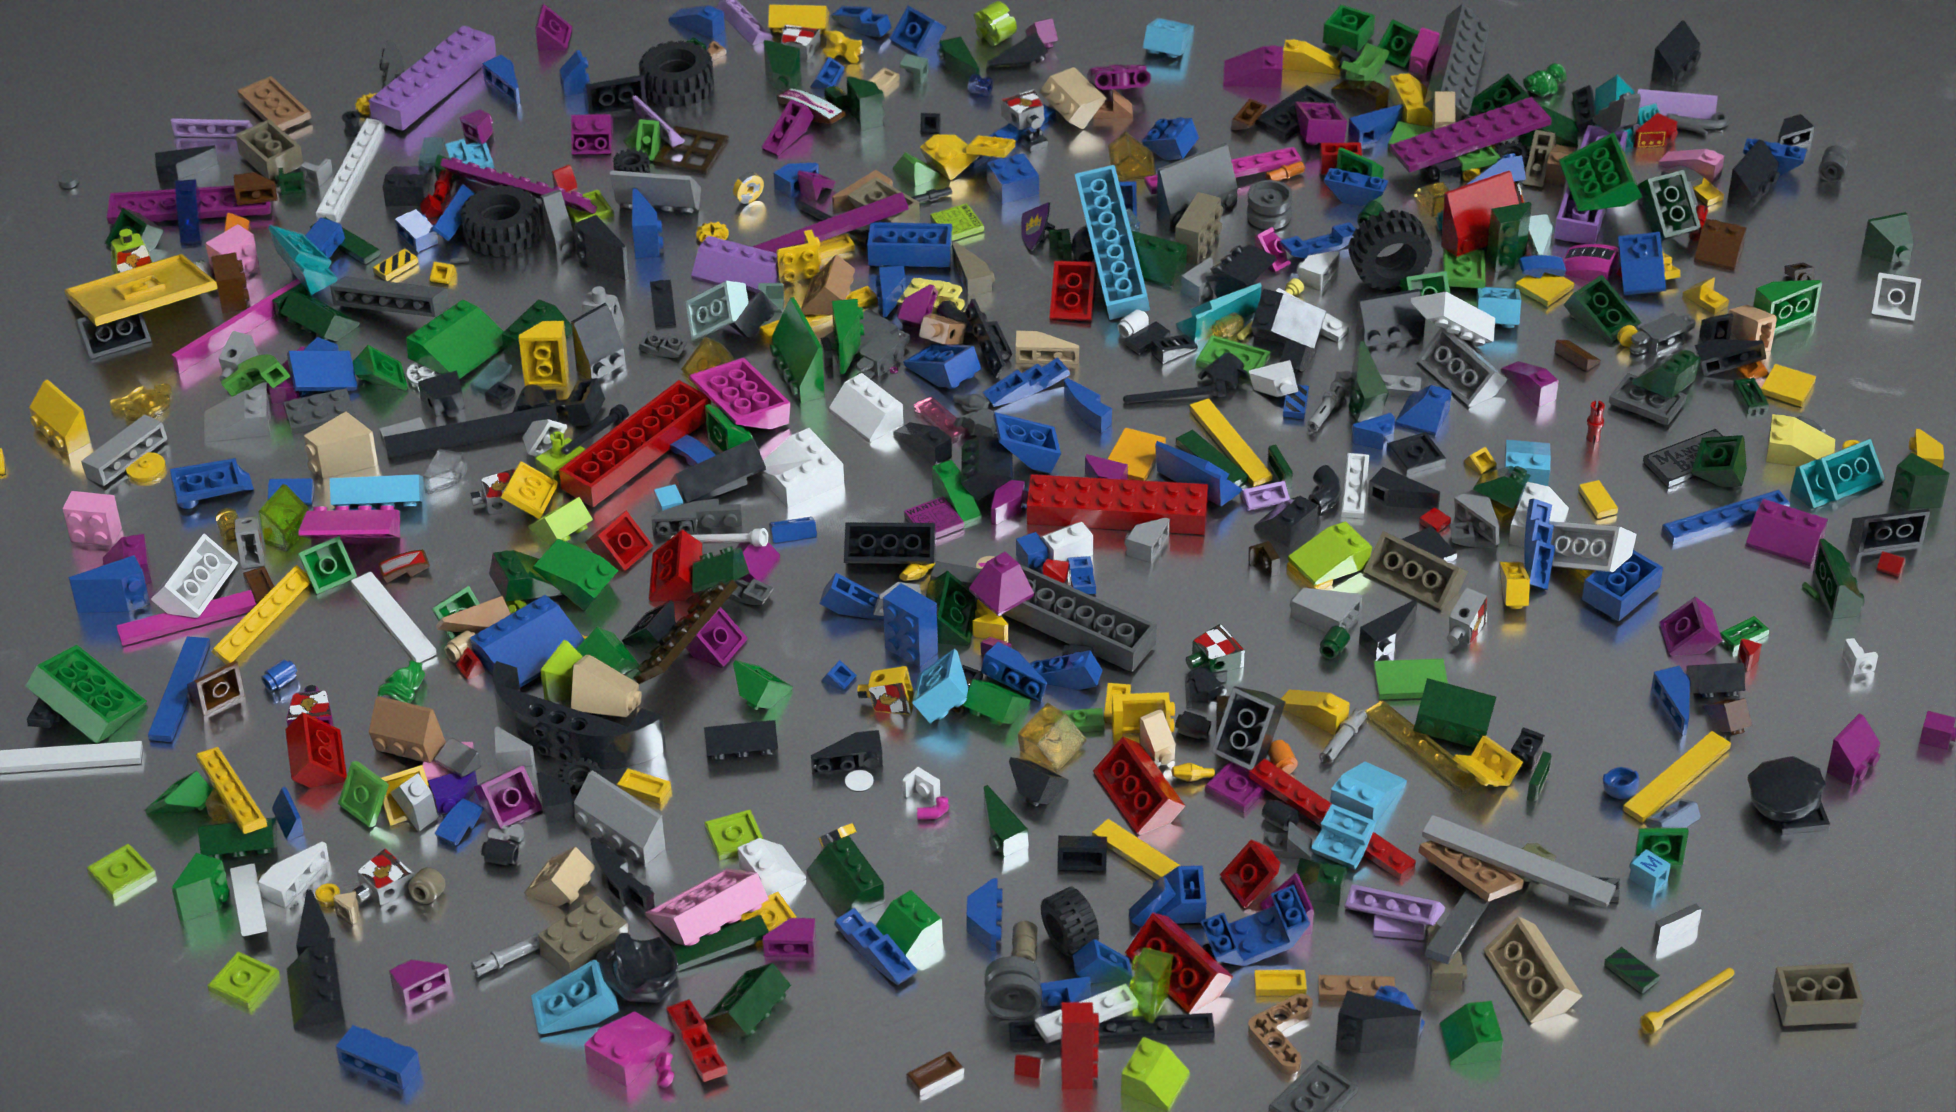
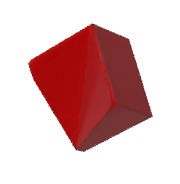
M1047 559L1043 564V575L1064 583L1068 578L1069 562Z

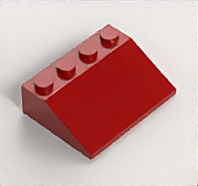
M1510 171L1444 193L1442 248L1458 257L1488 245L1491 209L1519 204Z

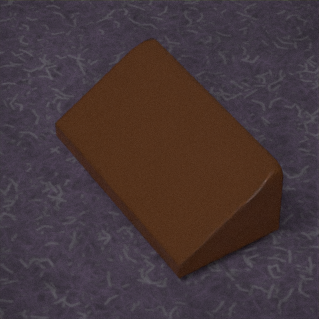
M1249 99L1232 119L1231 130L1250 129L1265 111L1267 105Z
M1569 340L1555 341L1554 352L1586 372L1601 362L1599 358Z

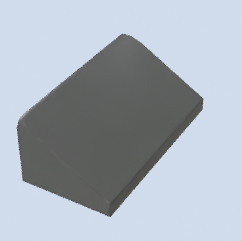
M450 738L434 758L436 763L461 777L481 767L479 753L454 738Z

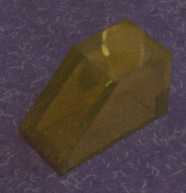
M1444 182L1419 188L1415 190L1414 194L1430 216L1434 217L1441 210H1444V193L1450 190Z

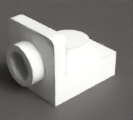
M1854 638L1845 640L1842 657L1852 674L1857 675L1875 671L1878 659L1877 653L1864 654L1863 648L1859 647Z
M917 767L911 773L906 774L902 780L903 796L908 798L917 791L921 796L927 797L934 802L940 796V780Z

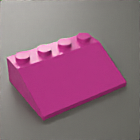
M745 358L689 375V379L736 425L774 429L789 423L791 402Z
M336 506L334 511H327V507H313V511L306 512L299 529V535L310 539H333L337 536H340V538H400V511L394 510V506H380V510H371V506H358V510H349V506Z

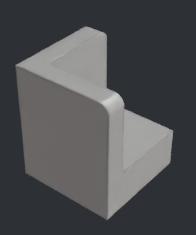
M325 159L319 166L307 162L300 166L305 183L316 187L323 185L333 175L330 159Z

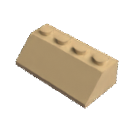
M1518 916L1483 949L1531 1023L1565 1013L1582 997L1573 980L1537 926L1532 922Z

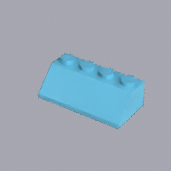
M421 475L330 478V502L333 506H349V509L350 505L371 506L372 508V504L394 506V503H403V507H415L417 502H422L424 477Z

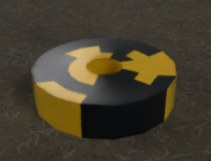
M851 823L819 837L818 840L821 847H824L831 842L856 833L857 830L854 823Z

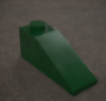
M962 37L939 41L937 56L939 60H942L945 67L976 85L980 84V68Z
M988 785L984 786V808L991 847L994 850H998L1003 857H1006L1028 846V828Z

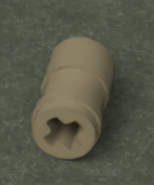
M1020 921L1013 926V951L1011 956L1024 957L1035 962L1038 928L1034 923Z

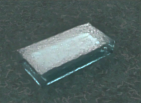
M424 138L418 160L419 166L435 167L437 155H442L444 138Z
M493 359L471 382V389L485 393L498 381L502 382L512 372V365Z

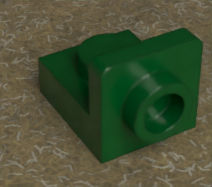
M279 168V175L275 176L276 187L281 188L282 195L306 193L303 172L284 174L283 168Z
M1069 228L1049 230V247L1058 248L1059 252H1063L1064 260H1072Z

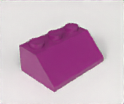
M1763 499L1756 511L1745 546L1811 566L1817 554L1819 539H1824L1828 519Z

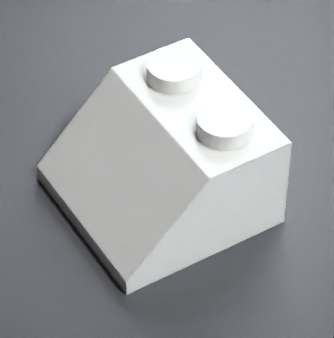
M1879 273L1872 314L1914 321L1921 279Z
M1083 522L1075 523L1040 536L1048 547V559L1068 562L1070 557L1093 555V534Z
M758 838L738 847L739 868L742 871L758 873L767 896L806 880L804 873L780 844Z

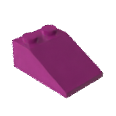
M1275 45L1262 46L1224 60L1223 86L1281 88L1283 47Z
M1295 102L1301 136L1307 144L1318 145L1319 143L1345 142L1347 120L1334 103Z

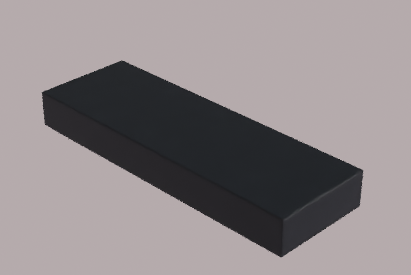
M1588 85L1573 91L1576 123L1581 132L1587 129L1588 125H1597L1592 119L1597 115L1593 89Z

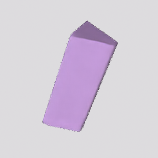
M737 0L719 1L717 9L724 11V18L751 45L763 43L764 40L772 39V35Z
M1638 89V93L1641 95L1639 108L1657 103L1660 114L1667 116V113L1677 114V116L1712 120V115L1716 113L1718 96Z
M633 96L636 114L643 120L659 121L660 135L672 147L685 142L681 136L637 96Z
M171 119L174 136L236 138L235 134L253 127L249 120Z
M1354 884L1351 885L1344 905L1347 909L1434 926L1445 910V907L1438 901Z

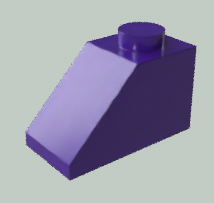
M476 770L464 777L451 773L428 780L438 816L448 814L460 800H469L475 791L474 786L478 785Z

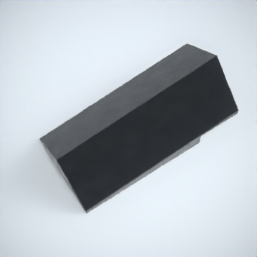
M753 438L676 473L669 484L676 485L685 503L701 501L747 485L746 477L765 471L766 466Z

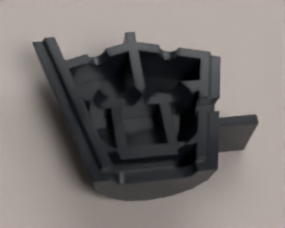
M1227 352L1223 353L1198 373V378L1201 380L1206 376L1214 383L1215 381L1224 380L1225 386L1230 389H1236L1239 377L1247 380L1249 378L1248 371L1244 370L1243 362L1235 355Z
M538 385L525 386L519 394L513 412L551 406L549 401L557 400L556 389L544 390Z
M1199 667L1190 671L1185 678L1186 707L1191 708L1192 702L1197 701L1210 704V701H1213L1217 695L1225 696L1227 690L1221 682L1227 681V670L1212 673L1208 668Z

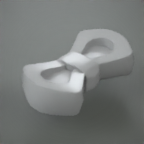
M518 824L509 828L504 825L502 830L492 828L488 832L487 839H511L521 842L524 838V830Z

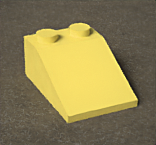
M1772 414L1766 462L1801 466L1834 453V438L1795 417Z

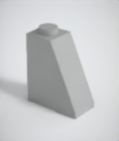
M1302 588L1297 595L1295 594L1291 598L1289 604L1291 607V618L1325 633L1332 626H1340L1347 629L1361 612L1362 595L1359 593Z

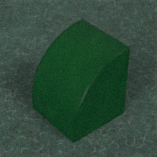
M837 86L824 89L826 101L842 111L848 109L847 93Z

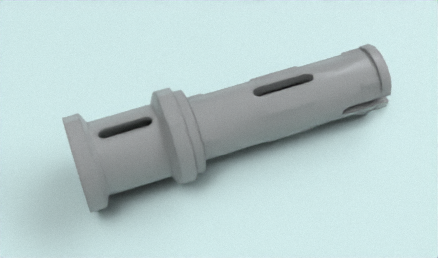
M1339 380L1331 383L1330 390L1322 396L1323 402L1307 422V429L1309 431L1317 432L1330 412L1339 407L1342 397H1345L1349 392V388L1345 383Z

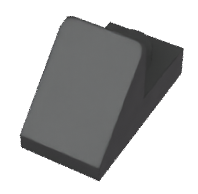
M1289 821L1288 834L1264 832L1263 844L1268 846L1276 857L1311 860L1312 838Z

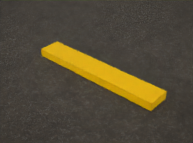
M869 286L852 291L846 297V300L857 299L858 306L863 308L878 302L877 295ZM804 315L811 328L833 320V315ZM779 320L760 327L759 333L769 344L772 343V335Z
M1209 398L1190 404V412L1229 459L1248 475V482L1253 487L1272 481V473Z
M296 565L211 652L225 664L235 661L311 584L306 572Z
M1711 731L1625 803L1623 811L1643 823L1730 749L1731 742Z
M219 747L195 754L198 764L242 832L246 834L267 827L265 817Z

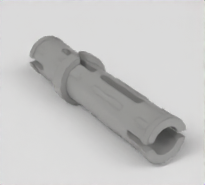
M1355 708L1350 717L1340 724L1339 731L1319 754V759L1322 762L1328 757L1325 764H1332L1349 739L1356 736L1358 728L1367 719V714L1364 710L1358 716L1357 714L1361 709Z
M539 932L502 950H493L490 952V955L471 962L472 970L476 969L473 972L474 975L479 977L495 968L499 970L504 967V964L540 949L539 942H536L539 941Z

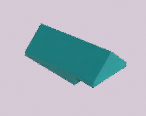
M1615 75L1595 89L1597 115L1599 110L1609 107V103L1619 100L1620 95L1631 92V95L1635 94V91L1620 76ZM1634 125L1625 130L1627 132L1626 147L1633 148Z
M272 225L269 226L268 229L277 253L310 295L337 281L338 277L329 270L332 261L304 234Z
M1257 283L1191 308L1192 317L1177 322L1176 326L1193 342H1197L1256 312L1261 297L1262 285Z
M1867 439L1796 467L1790 492L1810 509H1814L1884 481L1885 477L1872 440Z

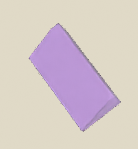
M1285 481L1243 489L1240 493L1241 499L1248 511L1279 505L1281 502L1290 499Z

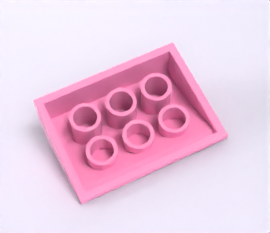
M727 868L645 912V915L675 943L691 946L700 941L699 937L718 932L721 929V925L741 919V914L747 911L753 912L762 907L761 903L769 899L758 873Z

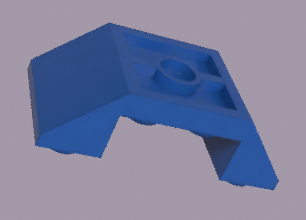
M1660 232L1618 236L1624 295L1666 291Z
M1292 885L1271 893L1275 906L1232 923H1228L1224 912L1202 920L1201 924L1216 961L1248 966L1293 948L1310 926V921L1295 886Z

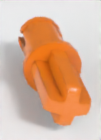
M1302 161L1287 166L1281 165L1279 169L1266 172V180H1289L1290 177L1303 173L1305 166Z

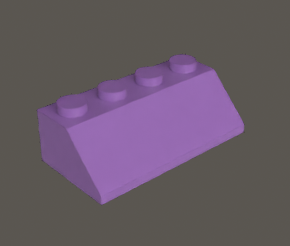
M707 236L698 249L691 279L713 285L732 281L745 283L746 286L758 289V283H777L779 281L777 253Z

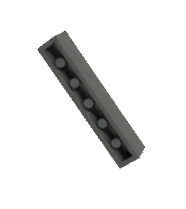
M346 276L330 285L333 305L428 317H437L450 308L447 288Z

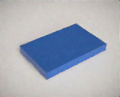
M288 351L287 359L294 391H335L347 388V391H356L358 388L350 351Z

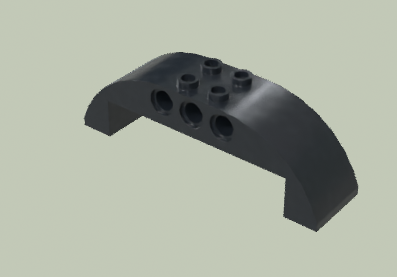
M498 661L495 662L493 667V684L500 723L506 732L531 745L533 751L564 762L572 763L571 759L575 758L577 762L580 761V758H584V762L587 759H591L592 763L596 762L600 769H619L646 762L658 756L666 749L662 714L641 708L627 727L520 692L517 667Z

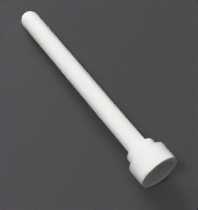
M756 528L750 533L691 535L702 543L750 542L756 547L766 546L768 543V532L765 528Z

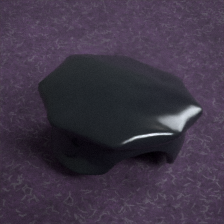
M1794 756L1762 762L1747 777L1751 790V800L1757 810L1765 817L1780 822L1798 821L1817 811L1821 803L1822 791L1826 786L1820 768Z
M623 932L617 936L616 940L597 954V960L604 981L627 1001L658 1003L679 985L676 955L661 937L650 940L632 939L631 935L627 932Z

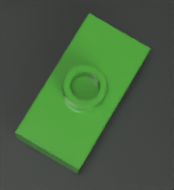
M1102 708L1055 711L1058 734L1105 730Z

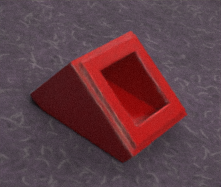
M570 164L552 171L554 186L565 189V192L578 188Z

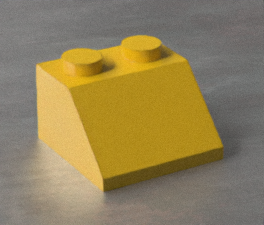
M933 135L920 146L926 162L950 181L980 157V155L966 154L968 144L956 135Z

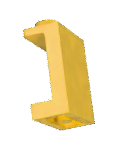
M1169 692L1112 694L1111 728L1113 744H1116L1123 737V734L1140 733V718L1159 709L1163 711L1171 733H1174V718H1171V716H1175V703L1170 702Z

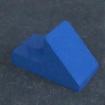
M1388 413L1353 424L1351 441L1354 444L1383 450L1384 437L1394 434V415Z
M1090 976L1040 983L1041 1006L1062 1005V1002H1080L1090 998Z

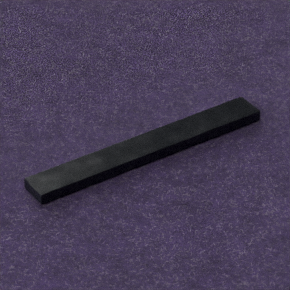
M551 405L384 436L388 459L525 434L534 421L549 419L559 422L556 406Z
M1213 1013L1113 1017L1100 1022L1099 1029H1094L1098 1030L1099 1044L1140 1042L1143 1037L1153 1041L1215 1038ZM1035 1021L1009 1022L1010 1048L1061 1046V1038L1046 1043L1035 1027Z

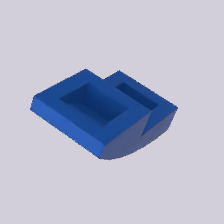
M1533 255L1521 257L1518 260L1522 274L1541 278L1544 272L1563 277L1567 271L1561 257Z
M685 435L670 444L672 452L686 457L687 464L690 466L716 456L707 446L689 435Z
M1091 556L1068 558L1072 587L1086 594H1096Z
M466 799L460 800L447 814L434 834L437 838L458 846L468 828L473 829L484 808Z

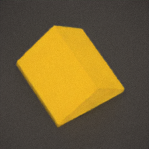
M423 765L381 778L389 784L382 809L390 826L409 820L391 795V791L417 773L429 788Z

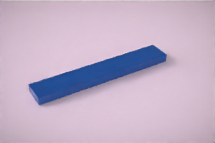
M1776 490L1663 524L1662 532L1672 544H1676L1754 520L1756 511L1763 499L1790 507V502L1780 490Z
M186 637L149 730V740L173 741L189 700L187 684L198 677L210 646L209 638Z

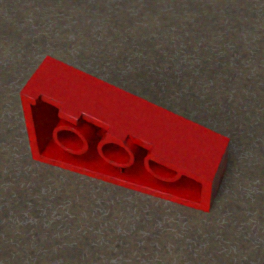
M1062 1002V1090L1093 1089V1079L1098 1078V1063L1093 1062H1098V1046L1094 1045H1099L1098 1030L1094 1029H1099V1013H1094L1093 1002Z

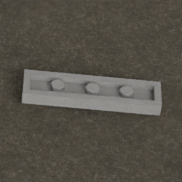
M1336 370L1335 380L1345 383L1350 392L1352 372ZM1380 374L1390 396L1409 397L1420 391L1421 378Z

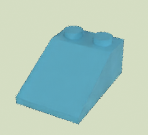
M1157 18L1146 27L1143 48L1148 49L1150 53L1159 54L1160 51L1165 52L1166 56L1177 58L1178 55L1180 56L1184 53L1194 30V25Z
M1477 288V309L1494 317L1495 323L1502 324V327L1513 328L1514 325H1519L1520 291L1513 288Z
M1506 440L1504 467L1520 466L1527 470V474L1531 475L1528 482L1548 486L1551 461L1550 443Z
M955 648L918 675L912 703L929 723L936 719L941 720L948 714V710L954 706H961L967 699L968 685L958 652Z
M1364 761L1345 772L1331 788L1330 803L1377 822L1407 784V780Z
M595 959L531 995L537 1028L540 1034L597 1024L619 1011L614 989L604 981L600 965Z

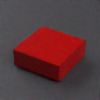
M1434 507L1420 517L1419 523L1426 528L1432 526L1437 532H1440L1451 524V517Z

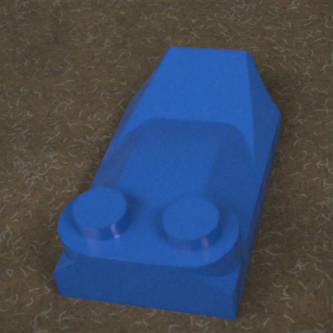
M236 458L170 469L176 503L184 509L195 507L200 499L254 490L250 474L239 467Z

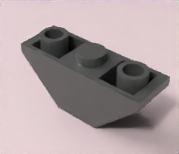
M1631 92L1620 95L1619 100H1615L1609 103V107L1599 110V114L1592 118L1593 122L1609 133L1629 129L1637 123L1641 100L1640 93L1631 95Z

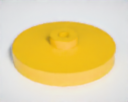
M147 452L126 468L127 476L137 482L155 480L165 472V460L157 453Z

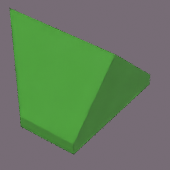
M639 119V122L623 140L626 146L630 148V151H633V148H637V151L641 149L643 153H647L650 161H654L661 146L659 121Z
M906 152L893 166V169L914 187L938 178L940 175L929 164Z

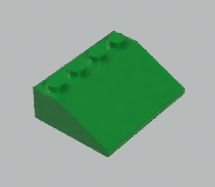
M1614 132L1559 159L1579 211L1624 207L1642 198L1624 150Z
M791 297L772 335L773 344L770 345V351L772 356L777 358L779 369H783L786 382H790L793 395H797L800 403L825 397L823 351L796 299Z
M462 299L406 337L408 359L441 375L457 370L460 379L503 349L502 333L504 331L478 306Z
M78 645L38 664L26 684V687L35 696L41 698L54 711L62 715L71 725L77 727L88 739L96 744L110 737L147 703L143 697Z

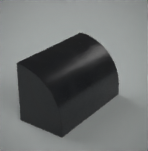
M1058 835L1057 870L1106 871L1107 837Z

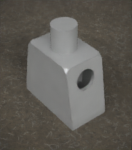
M601 286L594 287L592 292L587 294L583 302L581 315L606 303L619 333L624 324V318L617 297L605 294V289Z
M236 331L231 333L219 356V362L223 371L219 376L220 381L237 371L240 363L258 356L251 335Z

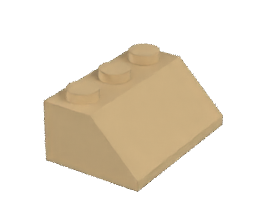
M1075 67L1050 76L1039 91L1068 122L1081 129L1086 127L1107 99Z

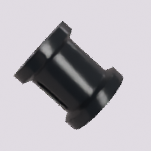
M347 111L342 115V120L345 122L344 133L348 137L357 136L361 129L358 121L360 115L356 111Z

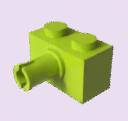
M557 431L550 435L552 448L536 457L535 461L538 471L561 483L559 469L586 449L579 446L567 455L562 454V447L571 442L572 439L568 437L564 440V434Z

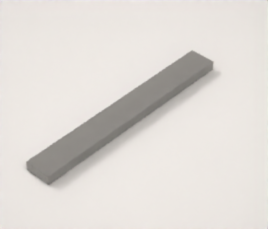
M1435 815L1430 817L1422 831L1423 838L1605 909L1616 889V885Z

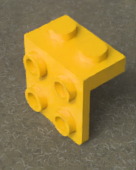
M812 230L804 231L805 244L777 250L780 283L810 279L819 271V266L821 265V257L818 253L820 242L819 238L814 236Z
M1482 736L1471 756L1455 754L1453 760L1458 763L1457 767L1466 773L1471 772L1474 774L1477 782L1484 786L1489 784L1495 787H1499V785L1509 786L1523 761L1487 736Z

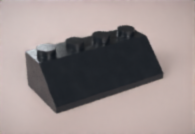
M845 522L844 563L934 564L935 523Z

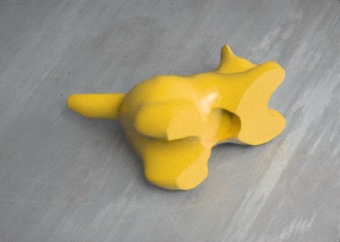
M836 30L823 32L824 37L827 38L826 47L823 49V54L826 58L831 57L834 59L836 56L841 55L851 63L859 62L858 55L864 51L862 40L850 39L845 37L842 32Z

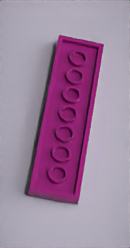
M1530 97L1391 144L1390 151L1410 173L1551 125V117Z
M451 157L450 160L443 158L440 166L459 177L497 187L496 185L519 187L525 190V192L528 191L537 199H541V196L560 189L565 206L590 214H594L597 209L595 205L591 204L590 199L582 197L583 194L575 191L568 193L565 192V189L557 186L550 188L547 184L537 181L535 184L528 178L519 176L518 179L514 175L503 171L500 174L497 173V170L489 167L482 169L475 163L468 162V164L462 163V160Z
M234 185L110 193L107 222L108 224H115L122 208L140 213L150 221L158 222L213 217L223 218L227 217V213L240 217L245 215L271 214L272 201L237 205Z

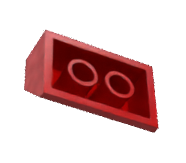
M683 529L653 552L649 600L652 602L685 601L691 595L694 596L696 594L692 589L693 563L700 560L702 542Z
M302 712L285 729L291 779L310 788L345 782L347 772L341 730Z

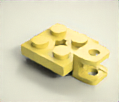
M913 278L897 302L899 307L902 305L904 298L931 284L938 290L932 313L936 314L938 305L946 300L953 301L958 305L957 308L959 310H962L965 305L964 300L958 298L962 292L961 286L951 284V282Z

